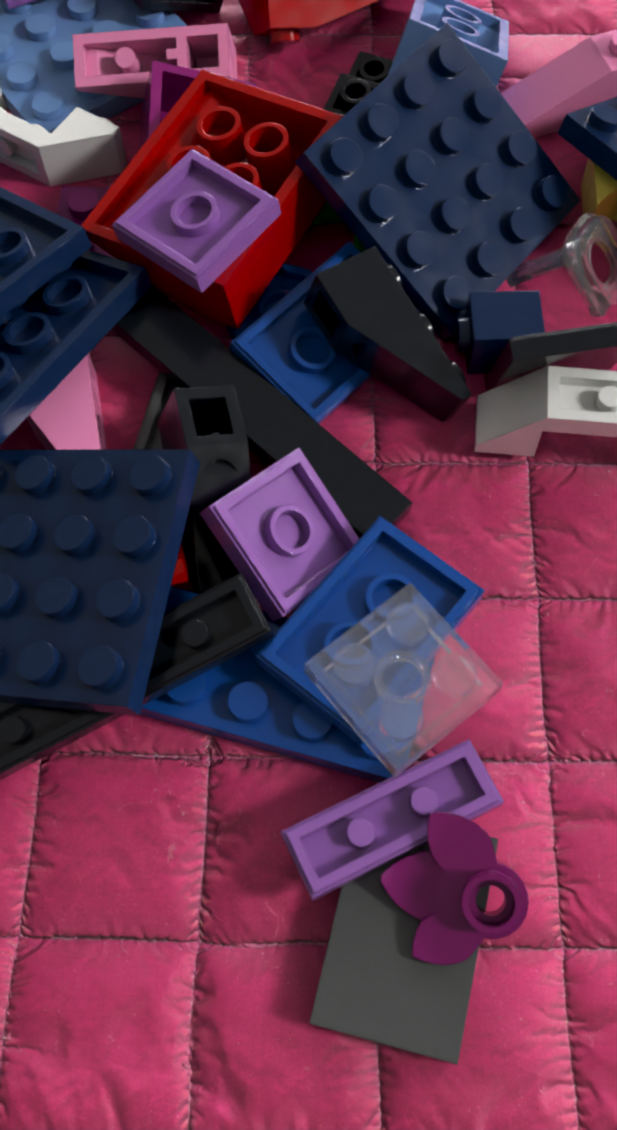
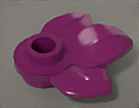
M432 812L429 815L427 830L430 851L416 852L397 860L384 870L381 875V883L388 895L399 907L421 920L413 940V957L432 964L451 965L467 960L484 938L499 939L515 932L527 915L528 893L519 875L507 865L497 862L491 838L484 829L461 815L449 812ZM492 885L503 891L504 901L499 909L485 911L477 905L476 896L481 888Z

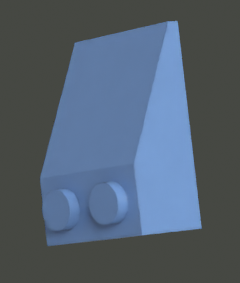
M414 0L387 77L448 23L495 87H497L508 62L509 21L461 0Z

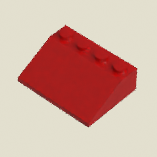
M201 70L81 226L84 227L91 242L116 259L146 267L151 283L188 309L238 330L326 203L325 198L297 166L295 161L343 116ZM191 149L196 150L277 198L281 210V215L203 293L198 292L120 241L112 226L122 214Z

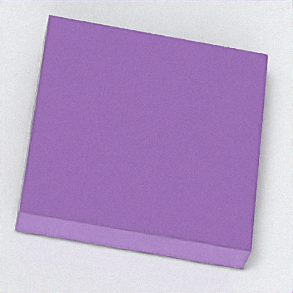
M191 149L122 214L112 226L120 241L198 292L203 293L281 215V210L277 198L196 150Z
M300 448L286 455L199 513L238 572L243 574L252 593L272 622L283 618L303 603L359 540V537Z

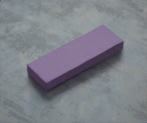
M470 739L281 831V836L311 901H314L429 843L427 832L428 819L432 812H449L473 821L500 807L504 801Z

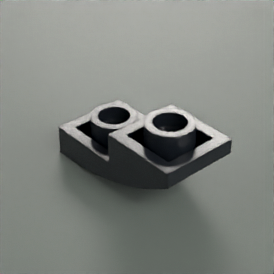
M360 51L349 74H340L324 110L338 114H347L387 77L392 60Z

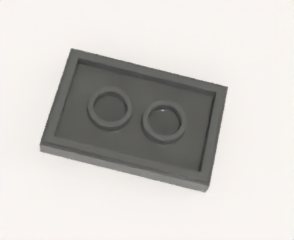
M490 837L496 855L498 839ZM429 843L341 887L309 1024L458 1065L479 946L467 960L457 964L438 965L416 959L412 955L413 940L421 920L399 907L388 895L381 883V875L384 870L397 860L416 852L430 851ZM490 885L481 888L476 896L477 905L485 911Z

